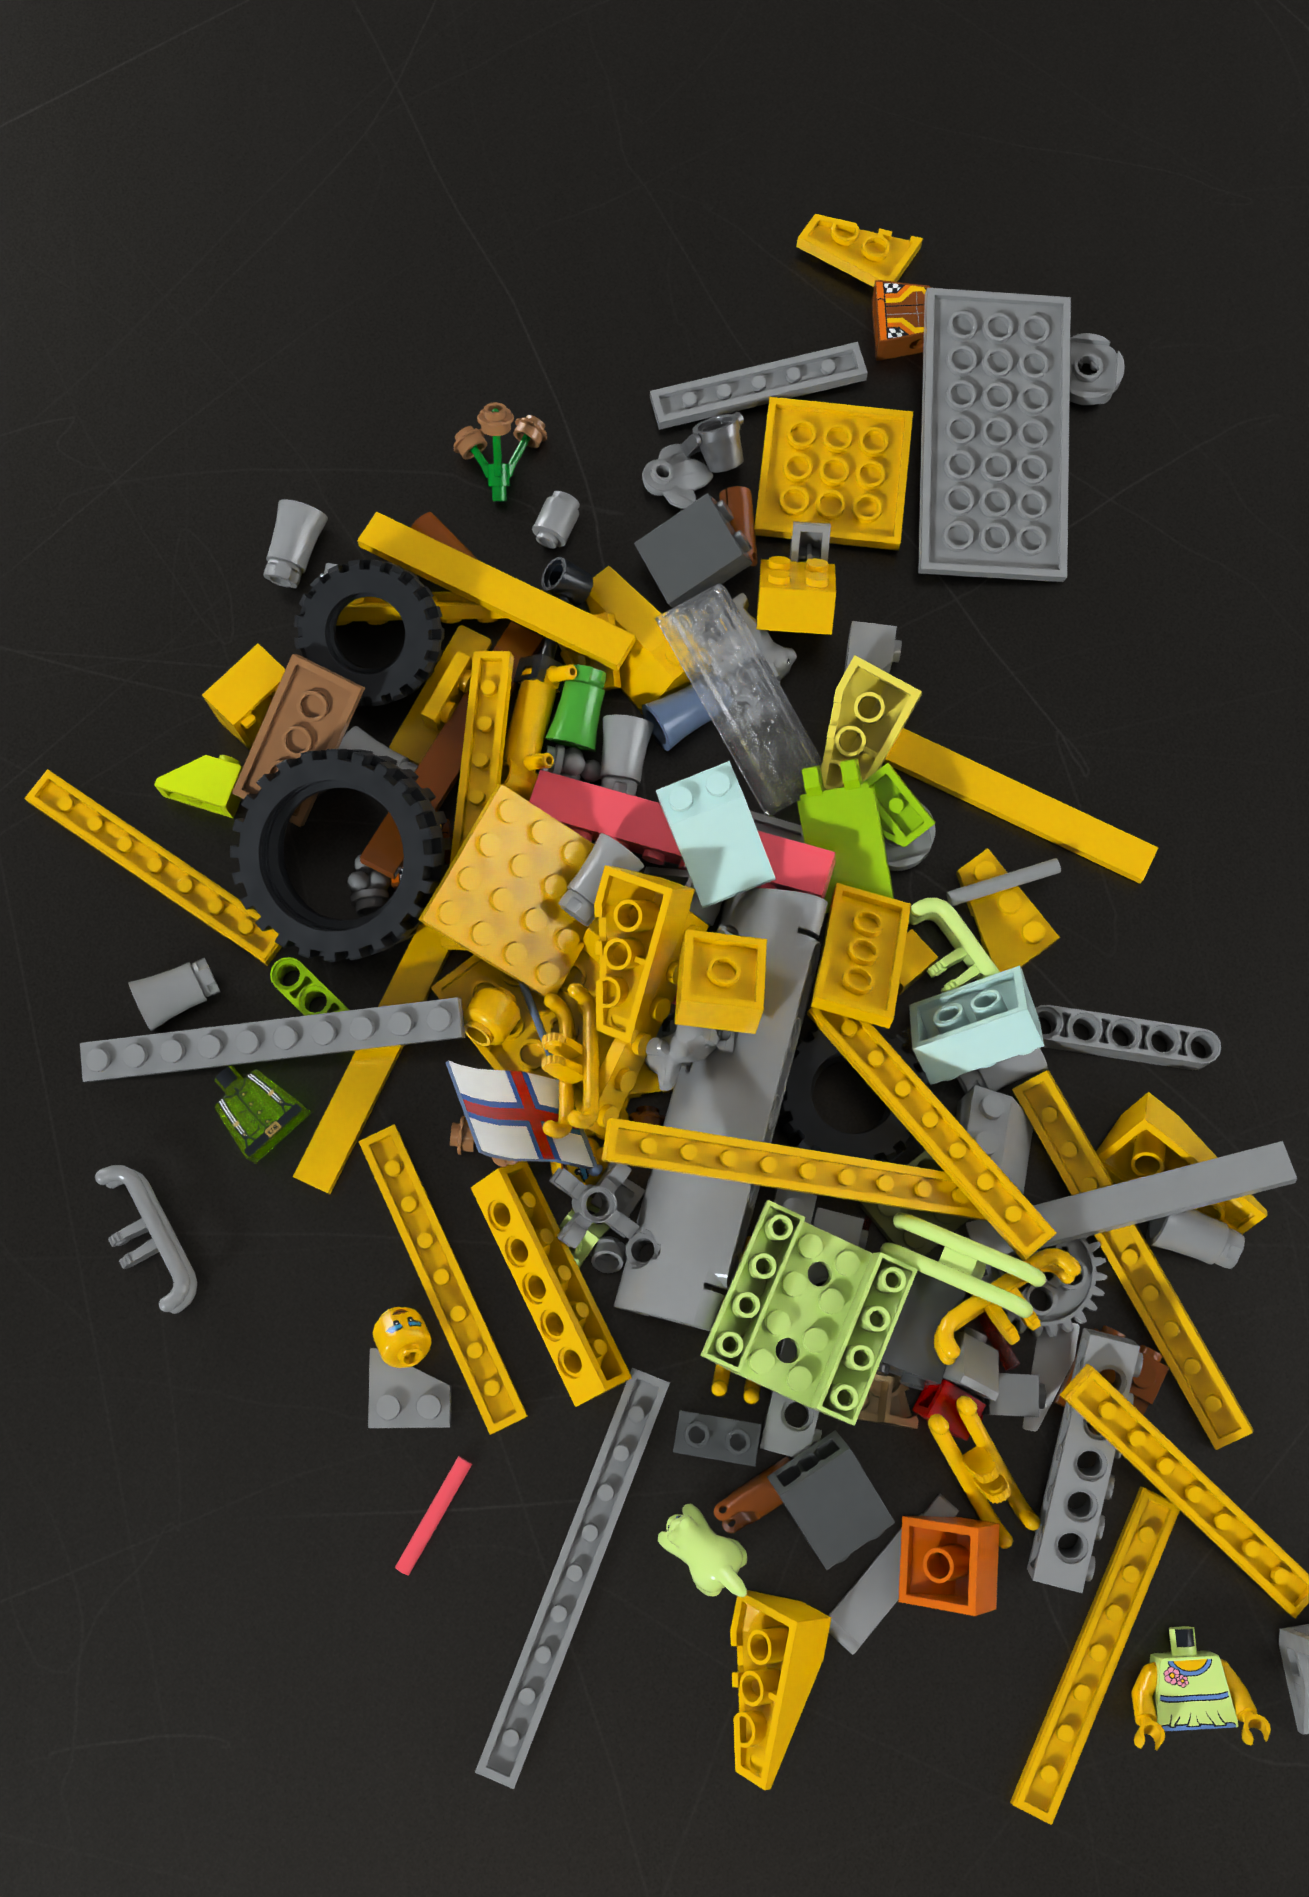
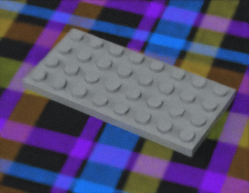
M927 288L924 301L919 574L1064 582L1067 578L1071 297Z

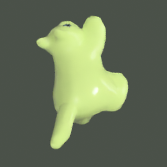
M692 1503L685 1504L682 1508L683 1514H675L669 1517L666 1524L667 1531H661L658 1534L659 1544L689 1566L693 1582L705 1595L717 1596L722 1591V1588L726 1587L731 1593L739 1597H745L747 1589L737 1573L747 1563L746 1550L739 1541L716 1535L701 1511Z

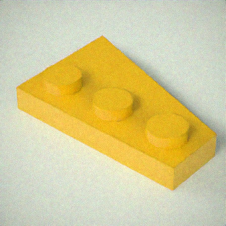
M814 214L798 236L796 247L874 287L875 280L897 282L920 250L923 238L911 236L909 241L892 237V231L879 229L878 233L859 229L858 225L854 222Z
M987 848L958 869L956 876L960 887H964L1008 872ZM1019 886L966 902L981 935L982 946L1000 972L1019 965L1023 967L1060 938Z

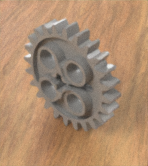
M1087 1237L1050 1246V1248L1058 1249L1065 1247L1067 1252L1079 1262L1081 1272L1073 1285L1064 1284L1051 1272H1044L1047 1279L1043 1286L1034 1287L1029 1284L1021 1292L1029 1303L1030 1293L1033 1289H1039L1047 1296V1306L1043 1311L1033 1308L1041 1323L1040 1327L1034 1331L1031 1330L1033 1337H1040L1043 1327L1046 1328L1050 1337L1057 1336L1058 1324L1066 1333L1073 1331L1072 1318L1076 1322L1083 1324L1087 1320L1082 1310L1085 1309L1093 1312L1098 1309L1090 1298L1091 1296L1101 1297L1105 1294L1104 1291L1095 1286L1096 1282L1107 1279V1275L1096 1270V1266L1105 1263L1106 1258L1094 1257L1093 1252L1101 1246L1100 1242L1088 1244L1085 1240ZM1018 1255L1012 1256L1022 1261ZM986 1264L985 1276L982 1277V1280L992 1283L1005 1273ZM1002 1307L1010 1322L1013 1320L1017 1321L1016 1329L1018 1334H1022L1027 1329V1326L1019 1315Z

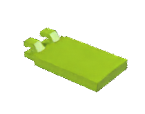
M858 758L840 762L845 787L824 790L820 765L802 769L804 787L807 794L800 795L801 800L797 801L804 842L808 845L835 852L836 863L824 898L828 902L825 913H829L836 883L895 899L875 787H869V782L862 783Z

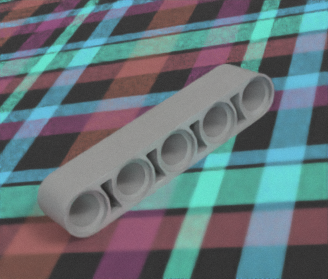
M1040 1005L1035 1008L1038 1017L1046 1019L1051 1026L1049 1034H1042L1043 1047L1187 1070H1199L1215 1061L1221 1052V1042L1218 1036L1212 1031L1203 1028L1053 1005ZM1080 1023L1086 1026L1089 1031V1040H1082L1076 1037L1073 1032V1024ZM1113 1029H1119L1127 1035V1046L1118 1045L1113 1040ZM1152 1035L1160 1036L1165 1040L1167 1044L1166 1052L1157 1051L1153 1047ZM1192 1041L1199 1042L1204 1046L1205 1058H1199L1193 1054L1191 1050Z

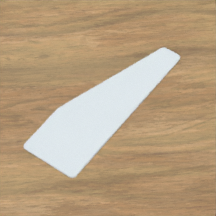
M1072 1323L1073 1331L1067 1333L1058 1324L1057 1336L1050 1337L1046 1328L1043 1327L1040 1337H1037L1031 1375H1039V1384L1045 1385L1046 1403L1044 1409H1039V1417H1024L1023 1429L1034 1432L1039 1429L1075 1359L1079 1324Z

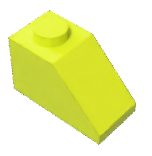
M204 755L158 777L154 786L163 797L234 819L241 797L232 794V791L243 767L240 761L227 755H220L219 759Z

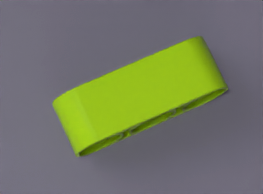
M291 957L281 958L272 966L270 972L271 982L304 1016L349 1010L297 959ZM294 970L300 972L299 980L294 985L283 986V978L288 972ZM320 996L326 997L327 1003L323 1010L316 1013L310 1012L309 1006L313 999Z

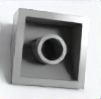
M974 1085L958 1101L955 1119L1018 1190L1024 1194L1033 1126L1022 1107L1012 1096Z

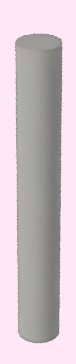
M1054 858L946 892L947 900L951 906H955L1061 873V866L1058 859Z

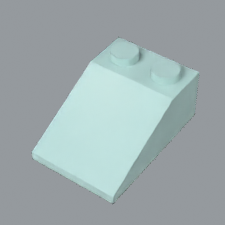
M730 761L656 790L661 808L702 908L776 880Z

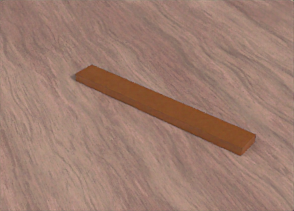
M512 621L492 650L511 651L514 656L510 696L518 685L513 681L519 659L521 657L537 655L544 641V637ZM469 689L461 698L457 708L448 722L445 723L414 772L419 776L415 782L421 788H430L436 796L435 799L430 801L435 812H438L460 777ZM388 812L361 854L360 862L395 880L403 867L404 853L398 827Z

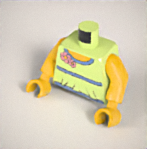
M1170 1627L1171 1652L1151 1654L1150 1662L1143 1666L1131 1691L1135 1722L1140 1726L1134 1735L1135 1746L1142 1749L1145 1744L1144 1734H1148L1154 1739L1155 1750L1158 1751L1165 1740L1164 1731L1239 1727L1238 1720L1244 1722L1241 1735L1242 1740L1246 1744L1253 1745L1254 1738L1249 1730L1250 1728L1259 1729L1267 1742L1271 1731L1270 1724L1266 1718L1257 1714V1709L1247 1688L1228 1662L1220 1659L1219 1655L1211 1651H1197L1194 1627Z

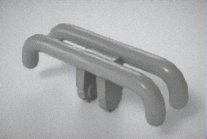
M111 1165L100 1169L95 1175L96 1182L112 1189L125 1184L142 1217L110 1236L108 1240L111 1246H122L133 1238L147 1232L152 1237V1239L134 1251L125 1254L119 1260L122 1268L133 1267L160 1252L174 1283L171 1292L160 1299L159 1308L163 1312H171L172 1314L181 1312L192 1303L197 1293L198 1282L195 1272L150 1183L143 1174L125 1165Z

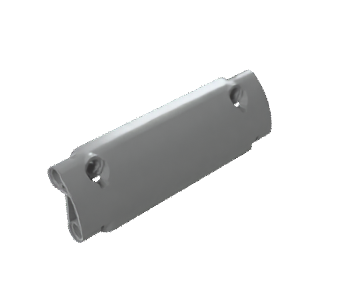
M753 888L725 900L718 928L720 925H723L733 935L767 939L764 1011L756 1034L735 1032L733 1053H724L716 1048L703 1060L692 1062L690 1066H681L663 1126L765 1143L772 1142L819 962L820 942L815 939L819 938L828 902L825 899L796 891ZM651 1169L636 1223L640 1227L626 1245L625 1253L627 1259L613 1307L711 1331L725 1298V1295L714 1292L712 1289L715 1287L727 1290L731 1285L741 1261L760 1186ZM653 1243L655 1249L652 1258L649 1261L641 1262L639 1257L641 1248L645 1244Z

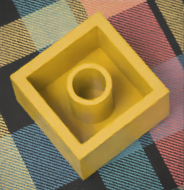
M773 556L769 560L761 559L756 630L832 635L836 600L835 564H828L826 560L816 558L808 559L806 562L791 561L783 556Z

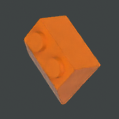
M902 1516L898 1602L971 1616H978L996 1610L1000 1523L962 1517Z

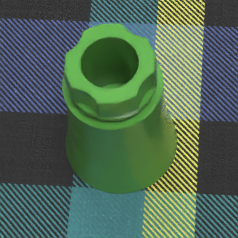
M577 664L574 665L577 669V676L575 679L565 681L561 699L545 739L565 747H576L582 751L596 752L597 729L605 694L603 688L607 674L602 670Z

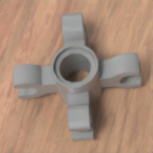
M610 1162L596 1185H584L569 1171L558 1167L549 1181L572 1197V1208L575 1214L562 1228L556 1238L568 1247L575 1249L593 1222H604L623 1238L631 1239L640 1226L616 1209L617 1200L614 1192L625 1181L632 1169L624 1164ZM597 1192L602 1199V1206L597 1213L591 1215L587 1210L586 1202L591 1194Z

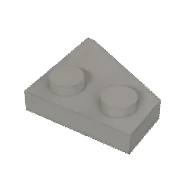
M370 1348L368 1428L451 1427V1385L413 1366L406 1368L391 1367L382 1360L377 1348Z

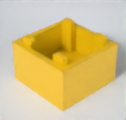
M258 643L202 694L219 722L249 751L285 672V668Z
M686 929L679 955L674 1024L756 1034L764 1011L767 939Z

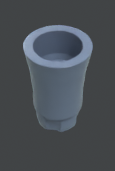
M711 676L701 682L696 681L664 698L643 704L642 713L645 720L654 724L652 735L657 743L664 750L669 751L684 737L715 719L718 713L729 708L731 701L721 680L718 677Z

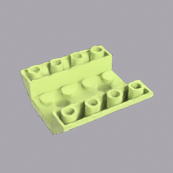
M766 1200L700 1356L806 1407L855 1426L918 1269L882 1252L871 1253L804 1222L806 1217L770 1200ZM815 1262L822 1263L828 1271L827 1281L821 1286L812 1284L808 1278V1269ZM784 1338L792 1340L797 1350L794 1359L787 1363L780 1361L776 1355V1346Z

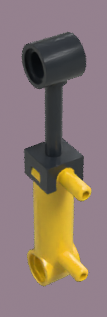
M557 557L545 568L541 585L552 596L573 606H578L589 596L593 587V577L590 573L565 558ZM547 637L544 638L540 654L519 659L513 682L520 685L504 747L501 784L527 801H530L539 775L536 770L551 768L554 764L553 756L550 753L541 754L556 694L562 693L565 681L575 679L577 676V669L574 665H563L554 660L558 643Z

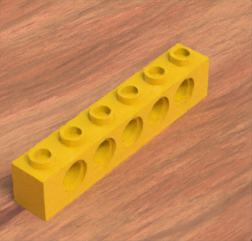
M518 1161L514 1165L509 1164L506 1167H500L470 1187L575 1407L631 1379L632 1376L569 1247L556 1238L561 1230L528 1162Z

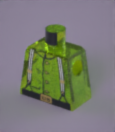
M228 1066L214 1080L226 1094L215 1105V1109L243 1155L255 1164L311 1114L304 1105L257 1069L252 1071L246 1078H243L233 1066Z

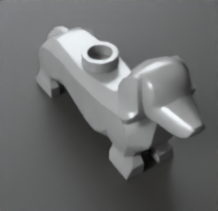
M719 926L718 933L733 935L727 931L725 926ZM677 1025L674 1033L649 1040L646 1046L647 1062L651 1068L657 1070L659 1089L661 1091L671 1090L677 1082L681 1066H690L692 1062L703 1060L716 1048L724 1053H733L735 1032Z

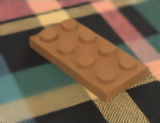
M292 654L232 794L243 799L247 794H257L261 787L256 782L264 774L276 773L279 770L277 764L285 759H297L301 757V753L308 751L338 749L365 687L298 654ZM318 793L304 800L295 809L289 822L299 827L304 826Z

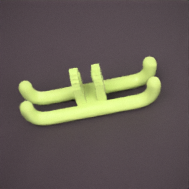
M924 898L911 906L909 924L917 925L925 920L935 922L955 949L926 970L930 977L941 975L949 967L962 960L969 968L956 979L946 983L944 988L941 989L942 993L966 985L974 979L980 980L1000 973L957 911L947 901L939 898Z
M902 1212L894 1216L893 1223L897 1229L912 1232L945 1246L939 1261L890 1242L882 1244L880 1252L918 1269L921 1273L1001 1306L1019 1315L1021 1318H1028L1032 1315L1033 1307L1028 1301L983 1281L982 1277L985 1273L986 1264L1025 1280L1034 1287H1041L1046 1282V1276L1042 1271L1024 1261L916 1216Z

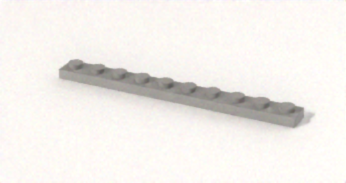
M456 997L80 1043L83 1082H94L465 1038L462 998Z
M635 1368L631 1369L630 1374L632 1378L626 1382L475 1770V1773L512 1789L515 1788L670 1385L667 1381Z

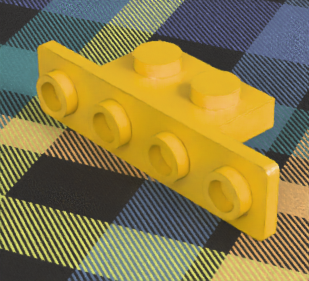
M463 625L457 628L436 664L434 672L425 683L389 746L391 750L407 757L410 762L416 765L420 764L443 726L457 708L464 692L466 693L470 687L474 651H489L492 645L490 638Z

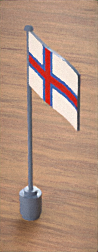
M518 982L542 1042L543 1035L547 1033L529 988ZM545 1050L547 1056L553 1055L548 1050ZM449 1060L446 1062L479 1153L507 1161L557 1162L588 1169L587 1172L591 1176L601 1174L603 1166L597 1164L584 1129L573 1127L569 1135L561 1139L549 1137L543 1132L542 1127L546 1121L553 1120L558 1122L559 1079H552L523 1071L476 1069L459 1065Z

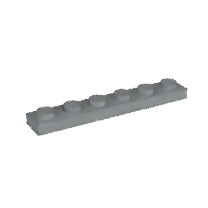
M854 342L650 391V400L660 430L769 404V397L790 399L865 381L868 372L859 344Z

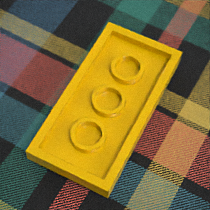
M836 883L832 894L811 1007L890 1028L895 1015L911 910L910 903Z

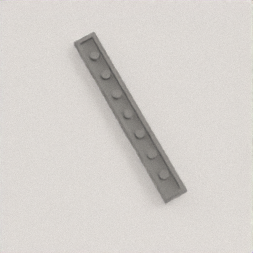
M1283 1141L1033 1205L1057 1232L1039 1249L1296 1183L1297 1176ZM975 1220L966 1223L969 1239L1007 1255H1017L988 1221Z

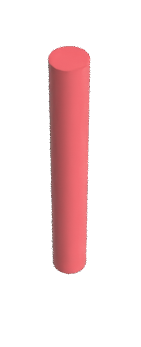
M458 1456L397 1562L395 1568L401 1573L410 1575L472 1466V1463Z

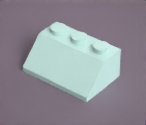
M1020 965L909 1005L912 1049L923 1071L926 1073L930 1085L941 1081L953 1080L964 1073L979 1068L991 1067L999 1061L1017 1055H1026L1044 1046L1041 1024Z

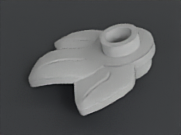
M673 444L663 448L658 459L652 460L645 465L642 479L645 488L651 494L657 496L664 495L671 505L685 509L696 501L694 491L706 486L712 480L713 474L704 463L696 459H690V456L686 457L680 446L681 444Z

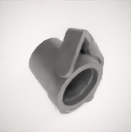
M740 412L719 415L695 425L693 434L680 445L686 457L701 451L709 471L714 473L728 471L741 465L744 459L739 430L744 422L743 416Z

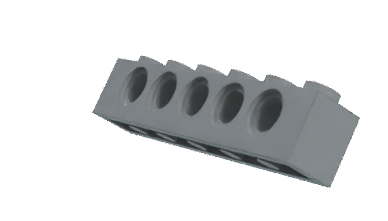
M819 1207L815 1209L811 1225L862 1249L866 1247L869 1231L862 1229L864 1219ZM815 1262L808 1269V1278L814 1285L825 1283L828 1278V1271L822 1263ZM788 1338L783 1339L779 1360L784 1363L790 1362L796 1356L797 1350L792 1340ZM771 1390L758 1448L795 1458L821 1440L822 1430L816 1429L819 1411L804 1406L807 1411L806 1421L801 1426L793 1427L785 1419V1410L789 1404L796 1401Z
M1083 1328L1071 1381L1086 1364L1094 1367L1099 1373L1105 1369H1113L1116 1377L1112 1386L1133 1405L1134 1395L1129 1392L1133 1377H1139L1143 1365V1353L1139 1352L1140 1346L1132 1339ZM1067 1402L1039 1515L1041 1524L1035 1532L1027 1570L1033 1581L1083 1593L1085 1581L1090 1582L1094 1575L1095 1556H1091L1095 1540L1100 1541L1103 1536L1105 1516L1101 1515L1104 1499L1110 1500L1112 1496L1115 1478L1110 1473L1114 1458L1119 1459L1121 1453L1096 1429L1088 1427L1087 1421ZM1083 1452H1096L1097 1459L1093 1466L1089 1468L1077 1466V1460ZM1076 1492L1086 1493L1087 1501L1081 1508L1072 1509L1068 1507V1500L1072 1494ZM1074 1533L1078 1535L1077 1543L1072 1548L1061 1549L1058 1547L1059 1539L1064 1534Z

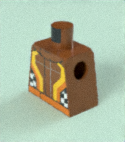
M875 280L872 295V314L876 361L923 352L925 292L928 287H932Z

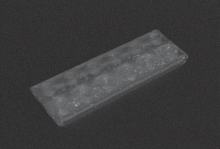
M718 583L657 616L655 620L764 814L772 816L799 800L800 795L807 794L804 787L802 769L818 765L821 768L822 759L727 589Z

